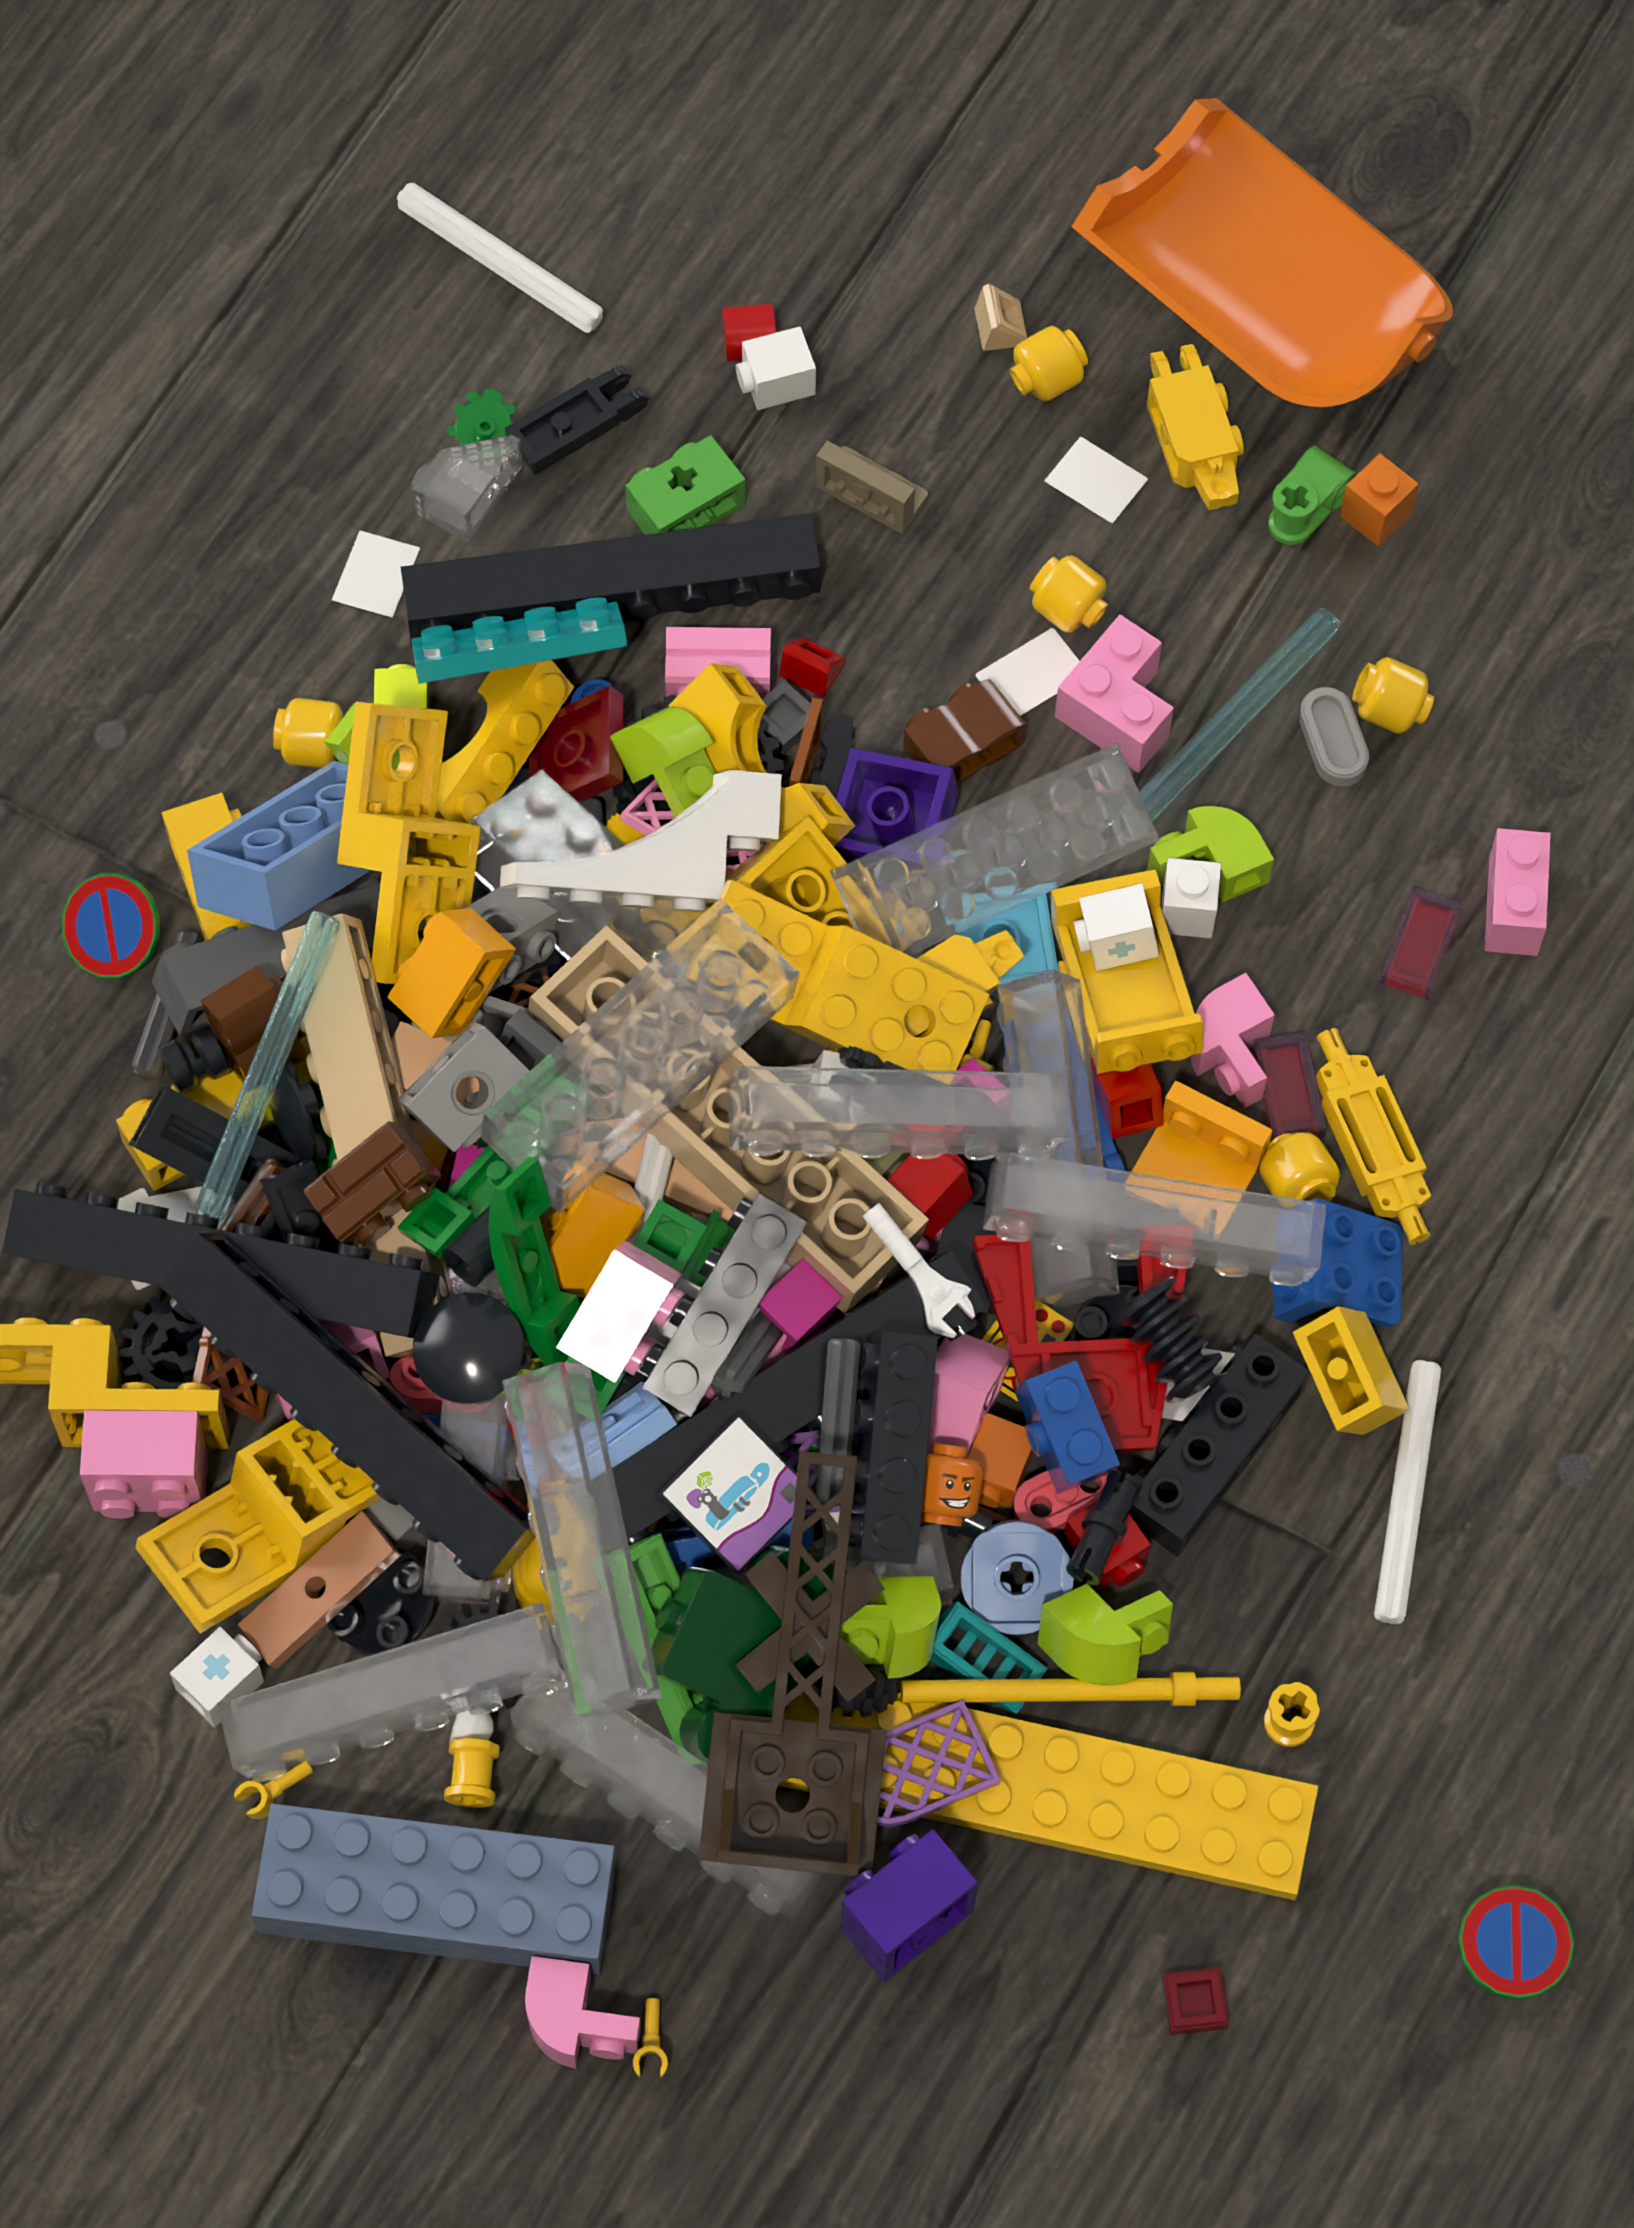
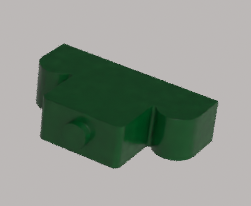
M777 1545L765 1548L754 1558L751 1568L773 1552L787 1569L789 1547ZM809 1553L816 1563L821 1560V1558ZM801 1557L798 1578L810 1569ZM830 1563L823 1571L832 1581L834 1564ZM689 1567L684 1573L674 1598L667 1599L658 1613L655 1628L659 1631L645 1660V1668L648 1672L703 1698L702 1704H697L686 1712L681 1720L679 1733L685 1750L694 1757L708 1763L714 1712L772 1717L775 1679L757 1693L735 1664L781 1628L782 1620L754 1586L751 1589L715 1571ZM814 1576L801 1587L812 1601L827 1590L817 1576ZM808 1653L793 1664L801 1675L810 1658ZM789 1672L786 1694L798 1685ZM789 1704L785 1706L784 1715Z

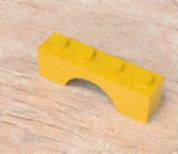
M552 660L489 672L477 690L487 702L485 720L473 739L456 755L442 763L435 818L481 826L480 829L482 828L574 688Z
M710 663L669 704V707H677L687 711L708 732L714 744L704 748L716 774L729 770L767 773L761 762L757 744L758 728L767 707L737 666ZM797 783L786 788L781 786L779 835L804 817L809 816L834 847L855 827L854 823L825 785Z

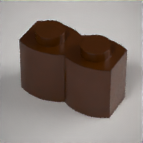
M986 679L976 684L968 682L953 692L948 704L934 709L930 707L921 709L909 719L904 729L903 748L912 760L953 768L957 785H960L981 768L1000 761L1019 748L1025 741L1026 723L991 679Z
M257 965L201 1000L203 1010L217 1035L218 1043L230 1068L250 1092L269 1082L272 1062L290 1058L292 1063L296 1065L306 1058L301 1042L307 1038V1034L299 1027L294 1013L286 1009V1005L292 1002L286 987L275 974L267 978Z

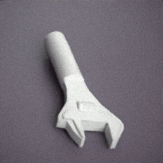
M878 1203L862 1217L915 1282L923 1302L929 1330L938 1335L954 1338L957 1334L942 1318L957 1304L973 1319L975 1313L967 1297L971 1289L966 1285L945 1279L929 1267L882 1205Z

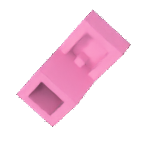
M1244 973L1213 990L1200 1004L1196 1014L1201 1015L1204 1023L1203 1053L1191 1055L1190 1060L1197 1076L1215 1067V1076L1223 1091L1228 1096L1235 1094L1245 1109L1263 1098L1267 1076L1248 1049L1270 1037L1275 1014L1247 973Z
M531 1956L525 1994L527 2017L534 2040L548 2057L561 2065L577 2069L580 2046L590 2047L589 2053L591 2055L605 2059H623L624 2052L637 2053L641 2036L640 2018L586 2010L591 1982L589 1964Z

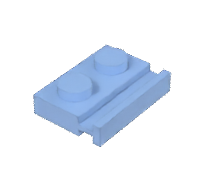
M640 1382L606 1406L597 1423L588 1419L550 1446L560 1462L574 1479L579 1482L581 1487L651 1444L677 1425L659 1399L642 1388L643 1382Z

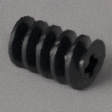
M1174 1276L1160 1282L1126 1304L1128 1309L1119 1320L1121 1327L1140 1326L1130 1340L1133 1346L1151 1344L1152 1347L1142 1358L1144 1365L1163 1364V1367L1155 1375L1154 1382L1158 1385L1174 1382V1387L1165 1397L1169 1404L1182 1402L1230 1373H1213L1214 1368L1223 1358L1221 1353L1208 1355L1201 1353L1202 1349L1211 1339L1208 1333L1196 1336L1190 1335L1189 1332L1199 1320L1198 1315L1194 1314L1183 1317L1178 1315L1180 1309L1187 1302V1297L1185 1295L1167 1297L1166 1293L1176 1282Z

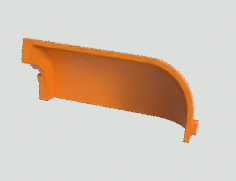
M1217 98L1195 99L1173 130L1154 148L1155 154L1159 158L1144 171L1134 166L1119 178L1097 185L1071 226L1263 387L1280 398L1299 405L1331 407L1355 401L1378 390L1401 374L1414 361L1419 363L1424 360L1435 347L1436 337L1453 316V306L1449 297L1426 269Z

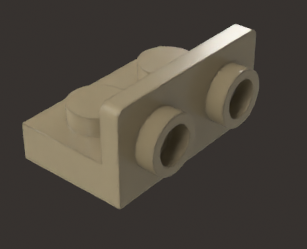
M827 440L816 455V487L902 535L928 499L926 489L847 446L840 448Z

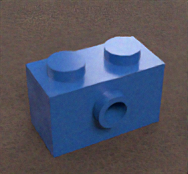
M1077 1360L1025 1380L1015 1390L1028 1423L1025 1426V1431L1029 1444L1037 1457L1042 1456L1057 1494L1108 1475L1110 1471L1120 1465Z

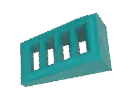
M958 1601L949 1605L939 1617L933 1653L930 1660L959 1680L1005 1679L1015 1664L1024 1669L1018 1679H1041L1048 1669ZM958 1626L965 1632L951 1651L944 1644ZM978 1639L984 1643V1646L970 1665L963 1658L975 1640ZM995 1652H998L1004 1658L991 1677L987 1678L982 1672ZM1025 1702L995 1703L1011 1714L1016 1715Z

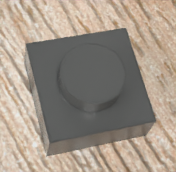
M783 680L762 698L767 706L762 716L768 723V732L765 736L777 737L780 744V752L783 755L801 740L811 705L786 680Z
M521 1009L506 1022L499 1041L531 1072L530 1075L532 1077L542 1066L548 1069L551 1068L562 1045L545 1022L537 1018H531Z

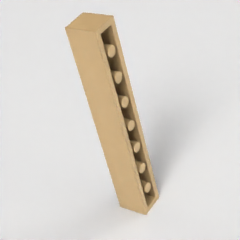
M341 913L282 932L286 947L281 952L282 964L287 976L294 980L298 1001L294 1003L295 1017L301 1030L307 1033L311 1053L307 1055V1066L312 1080L320 1086L324 1106L320 1107V1119L324 1131L333 1140L337 1156L333 1160V1165L388 1121L404 1125L415 1138L409 1112L397 1101L404 1091L362 920ZM402 1208L386 1221L390 1229L384 1236L370 1245L362 1246L359 1243L358 1246L372 1249L371 1261L388 1264L390 1253L422 1259L421 1271L440 1274L435 1305L439 1301L454 1295L446 1261L443 1257L437 1258L400 1233L397 1228L398 1225L411 1212H405ZM373 1330L380 1349L384 1350L386 1357L404 1358L413 1356L414 1338Z

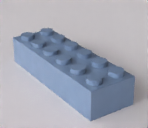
M271 1803L252 1919L257 1932L260 1934L530 1967L531 1956L586 1963L590 1966L591 1975L600 1976L616 1870L615 1847L613 1845Z

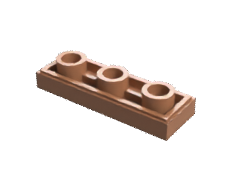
M361 1511L248 1614L238 1626L267 1664L278 1669L397 1560L401 1554L372 1517ZM326 1585L324 1594L319 1597L321 1588Z

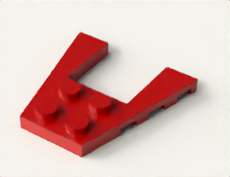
M1193 1226L1138 1228L1135 1232L1139 1294L1174 1276L1176 1282L1166 1295L1168 1298L1181 1296L1184 1289L1187 1271L1185 1266L1189 1243L1193 1236ZM1030 1233L974 1236L972 1247L1019 1386L1025 1380L1077 1360L1115 1453L1153 1451L1157 1447L1167 1383L1158 1385L1153 1380L1163 1367L1162 1363L1144 1365L1142 1362V1358L1152 1347L1151 1344L1133 1346L1130 1342L1131 1338L1038 1343Z

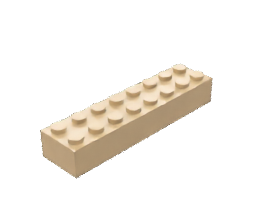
M607 925L530 997L527 1015L531 1018L542 1020L552 1029L555 1038L562 1043L559 1052L648 1134L655 1136L661 1145L666 1146L677 1161L733 1212H735L743 1197L754 1202L761 1191L808 1219V1223L785 1260L795 1267L802 1259H805L843 1297L837 1308L844 1314L850 1312L899 1263L862 1216L880 1203L914 1247L920 1242L929 1219Z

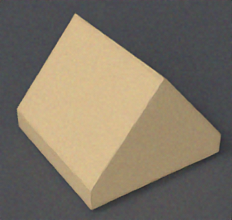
M991 284L983 286L974 308L983 351L1015 347L1018 343L1027 339L1020 300Z

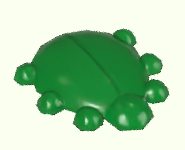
M485 389L481 397L475 391L468 392L466 398L469 404L466 406L461 404L454 406L453 413L457 416L456 425H449L447 432L449 436L457 438L463 449L467 451L466 447L477 445V450L470 453H477L479 457H483L482 452L493 450V455L486 457L501 454L500 448L505 447L504 454L510 455L515 452L506 439L505 427L514 423L509 416L515 413L516 407L512 403L503 404V395L498 390ZM504 439L505 445H500L499 440ZM492 442V447L482 449V444Z

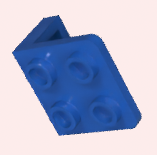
M1315 1198L1277 1216L1274 1230L1276 1249L1275 1276L1272 1283L1274 1295L1273 1318L1293 1323L1324 1308L1333 1310L1339 1306L1366 1312L1370 1323L1388 1328L1400 1322L1403 1232L1398 1224L1319 1198Z

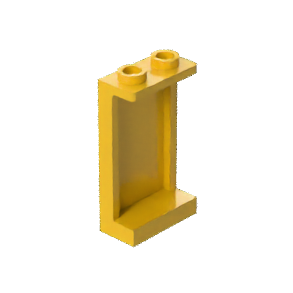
M1156 870L1051 890V922L1097 1074L1109 1071H1129L1140 1065L1165 1060L1180 1061L1191 1055L1203 1053L1204 1023L1201 1015L1194 1013L1160 906L1161 885ZM1143 884L1159 957L1096 971L1092 952L1081 953L1074 921L1084 919L1079 898Z

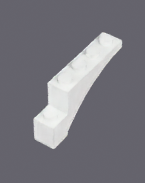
M736 770L713 775V786L700 799L675 819L647 836L611 852L590 858L558 862H513L502 865L500 888L517 889V898L525 900H550V892L570 893L569 902L578 904H602V896L622 897L621 906L654 908V900L674 901L673 910L706 912V904L717 902L725 886L727 841L728 850L757 852L760 851V843L779 839L782 774Z

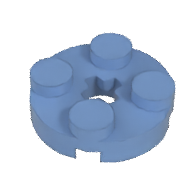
M1026 1520L1002 1521L978 1533L965 1552L960 1568L962 1593L971 1610L997 1631L1014 1635L1033 1633L1039 1630L1042 1604L1072 1591L1074 1578L1066 1571V1566L1071 1560L1057 1536L1039 1524ZM1012 1562H1022L1025 1571H1033L1032 1581L1024 1582L1021 1592H1011L1009 1582L1000 1581L1001 1572L1010 1570Z

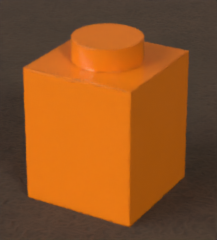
M1379 453L1346 485L1340 517L1379 547L1412 515L1419 483Z
M986 1413L967 1459L975 1460L983 1467L984 1474L980 1505L988 1508H998L999 1505L1012 1509L1016 1491L1022 1485L1035 1453L1027 1439L1025 1427Z

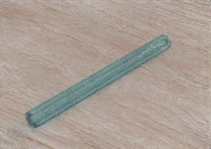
M1325 608L1317 609L1124 807V820L1138 831L1146 830L1337 633L1339 626L1337 617Z
M314 911L309 917L195 1204L196 1214L219 1218V1222L224 1219L340 928L339 921L331 915Z

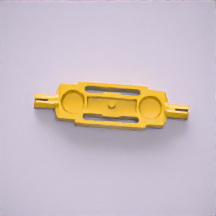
M1331 1028L1330 1032L1325 1030L1316 1039L1320 1043L1328 1063L1319 1069L1315 1081L1323 1097L1320 1105L1361 1196L1367 1195L1376 1217H1398L1408 1238V1243L1410 1245H1415L1417 1241L1421 1243L1431 1236L1419 1212V1209L1426 1205L1431 1197L1423 1178V1174L1427 1169L1385 1075L1377 1077L1368 1056L1348 1055L1337 1028Z

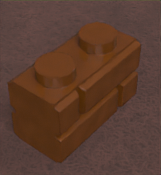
M388 1121L304 1189V1194L316 1211L322 1215L323 1221L337 1240L345 1244L357 1246L361 1243L362 1246H367L388 1232L390 1226L386 1221L402 1208L405 1212L412 1211L430 1198L433 1192L429 1187L441 1178V1174L429 1157L422 1151L421 1146L409 1129L402 1124Z

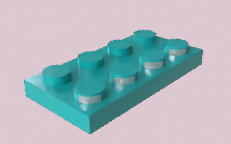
M590 598L577 602L576 609L555 612L554 607H540L526 611L524 613L525 618L504 622L501 616H490L475 620L472 623L473 627L452 631V627L448 625L424 629L421 631V637L411 638L418 683L627 646V640L617 602L607 603L606 598Z

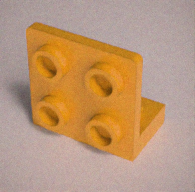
M1175 1080L1165 1098L1163 1108L1164 1125L1157 1127L1125 1181L1122 1192L1125 1196L1156 1212L1177 1210L1178 1223L1183 1226H1193V1231L1216 1241L1220 1238L1260 1168L1261 1159L1269 1147L1272 1129Z

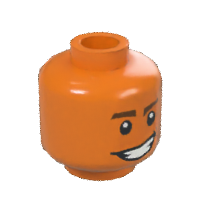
M933 1443L932 1454L927 1453L921 1512L922 1522L962 1527L963 1518H970L977 1514L984 1471L979 1462L966 1459L967 1447Z

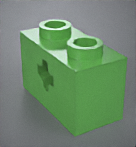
M711 435L698 443L691 442L685 444L675 452L672 458L655 468L648 467L639 471L625 485L627 512L645 535L710 527L746 505L745 478Z

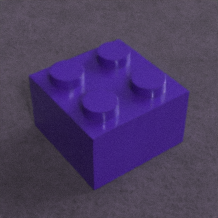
M850 748L836 800L855 827L834 848L853 872L933 888L959 795L953 768Z
M933 1829L921 1839L916 1834L907 1837L889 1854L892 1862L875 1875L871 1870L863 1872L844 1890L847 1897L842 1900L841 1931L884 1983L974 1911L978 1882Z

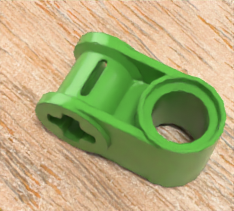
M1317 446L1311 447L1300 458L1295 468L1273 491L1272 505L1274 509L1269 515L1268 529L1271 536L1276 541L1285 545H1297L1308 540L1326 518L1342 506L1346 485L1357 473Z

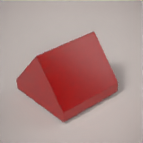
M803 637L785 644L782 651L779 676L825 698L847 660L844 659L845 657Z

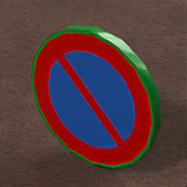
M99 873L82 881L69 895L62 914V937L68 954L82 970L98 978H123L139 971L153 956L160 937V915L153 896L139 881L122 873Z
M1518 1885L1493 1888L1474 1900L1461 1920L1457 1941L1462 1964L1475 1983L1495 1996L1516 2001L1539 1997L1557 1986L1571 1965L1575 1944L1570 1921L1558 1904L1536 1889Z

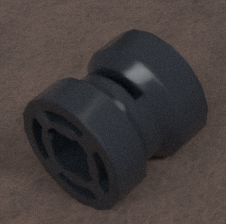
M208 1024L194 1030L191 1038L182 1042L171 1040L158 1046L170 1079L176 1091L182 1095L195 1090L199 1081L206 1078L217 1080L230 1074L222 1049Z

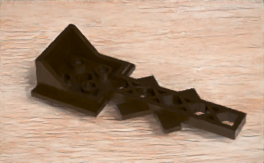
M799 1451L787 1569L776 1555L771 1552L744 1574L782 1620L781 1628L735 1664L757 1693L775 1679L772 1717L714 1712L699 1861L858 1877L867 1870L872 1871L887 1730L830 1724L834 1686L844 1699L849 1702L876 1680L839 1635L840 1626L885 1590L863 1561L845 1575L857 1457ZM810 1464L844 1468L842 1490L824 1505L808 1487ZM807 1499L816 1512L804 1521ZM840 1503L837 1523L829 1511ZM822 1518L837 1536L836 1548L816 1563L802 1545L803 1532ZM801 1557L810 1569L798 1578ZM834 1561L831 1581L823 1569ZM814 1576H817L827 1590L812 1601L801 1587ZM808 1653L819 1667L804 1678L793 1664ZM789 1672L798 1685L786 1694ZM822 1677L819 1697L811 1685ZM804 1691L819 1709L818 1722L784 1719L785 1706ZM787 1778L802 1780L806 1783L809 1790L807 1802L797 1810L783 1809L776 1801L775 1793L777 1787Z

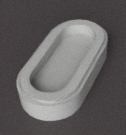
M1321 687L1312 690L1302 701L1299 722L1316 770L1320 777L1331 785L1340 787L1353 785L1360 781L1366 773L1369 751L1351 701L1343 692L1335 688Z

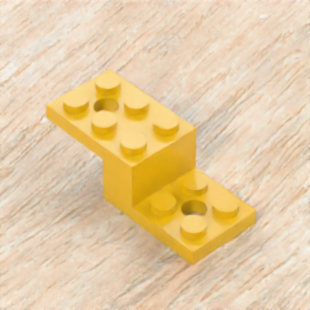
M356 702L337 864L382 872L371 961L377 982L396 984L398 980L396 975L400 966L409 957L414 955L424 937L420 940L418 938V929L421 921L425 918L427 925L430 919L440 911L464 909L471 905L481 826L435 818L448 711ZM396 749H398L400 762L397 769L393 771L392 757Z
M734 880L726 881L683 980L825 1047H857L877 1055L883 1063L890 1061L948 1088L990 995L846 925L828 926ZM752 937H758L765 941L769 951L766 963L756 969L750 967L743 958V947ZM916 1005L926 1010L930 1021L927 1031L919 1037L909 1034L904 1024L907 1011Z
M20 1318L15 1320L14 1324H0V1384H50L48 1411L62 1447H82L84 1410L197 1411L208 1449H229L230 1428L219 1390H211L210 1387L198 1383L181 1384L177 1387V1390L155 1389L150 1384L140 1382L122 1385L123 1365L119 1358V1350L110 1325H103L100 1321L87 1318L72 1320L70 1325L47 1324L45 1321L37 1318Z
M293 1419L243 1448L236 1454L230 1484L137 1538L135 1549L200 1634L279 1587L345 1526L346 1520L382 1499L371 1486L374 1481L359 1467L352 1468L340 1461L331 1451L333 1443L318 1430L311 1431ZM218 1548L227 1553L231 1562L222 1568H212L202 1562L200 1554L206 1549Z

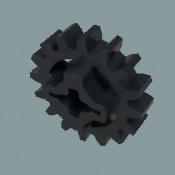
M156 1297L150 1299L153 1312L146 1315L135 1310L132 1316L137 1329L129 1328L122 1330L123 1341L129 1347L119 1350V1358L122 1365L129 1366L124 1371L127 1383L140 1382L150 1384L155 1389L177 1390L179 1385L192 1383L200 1348L199 1339L202 1337L204 1326L198 1321L193 1322L184 1318L170 1304L163 1306ZM157 1331L154 1343L146 1347L151 1336ZM181 1346L187 1354L179 1357L172 1350ZM218 1350L223 1364L231 1359V1357ZM213 1361L207 1369V1375L215 1370ZM234 1367L227 1371L226 1374L236 1375ZM218 1378L211 1382L212 1384L221 1388ZM170 1379L177 1382H168L165 1380Z

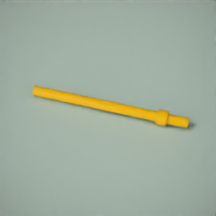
M1171 1672L1169 1678H1137L1130 1682L1116 1685L1093 1684L1079 1679L901 1680L900 1685L901 1703H953L964 1700V1702L1170 1701L1171 1706H1195L1196 1700H1239L1241 1694L1239 1677L1196 1678L1194 1672Z

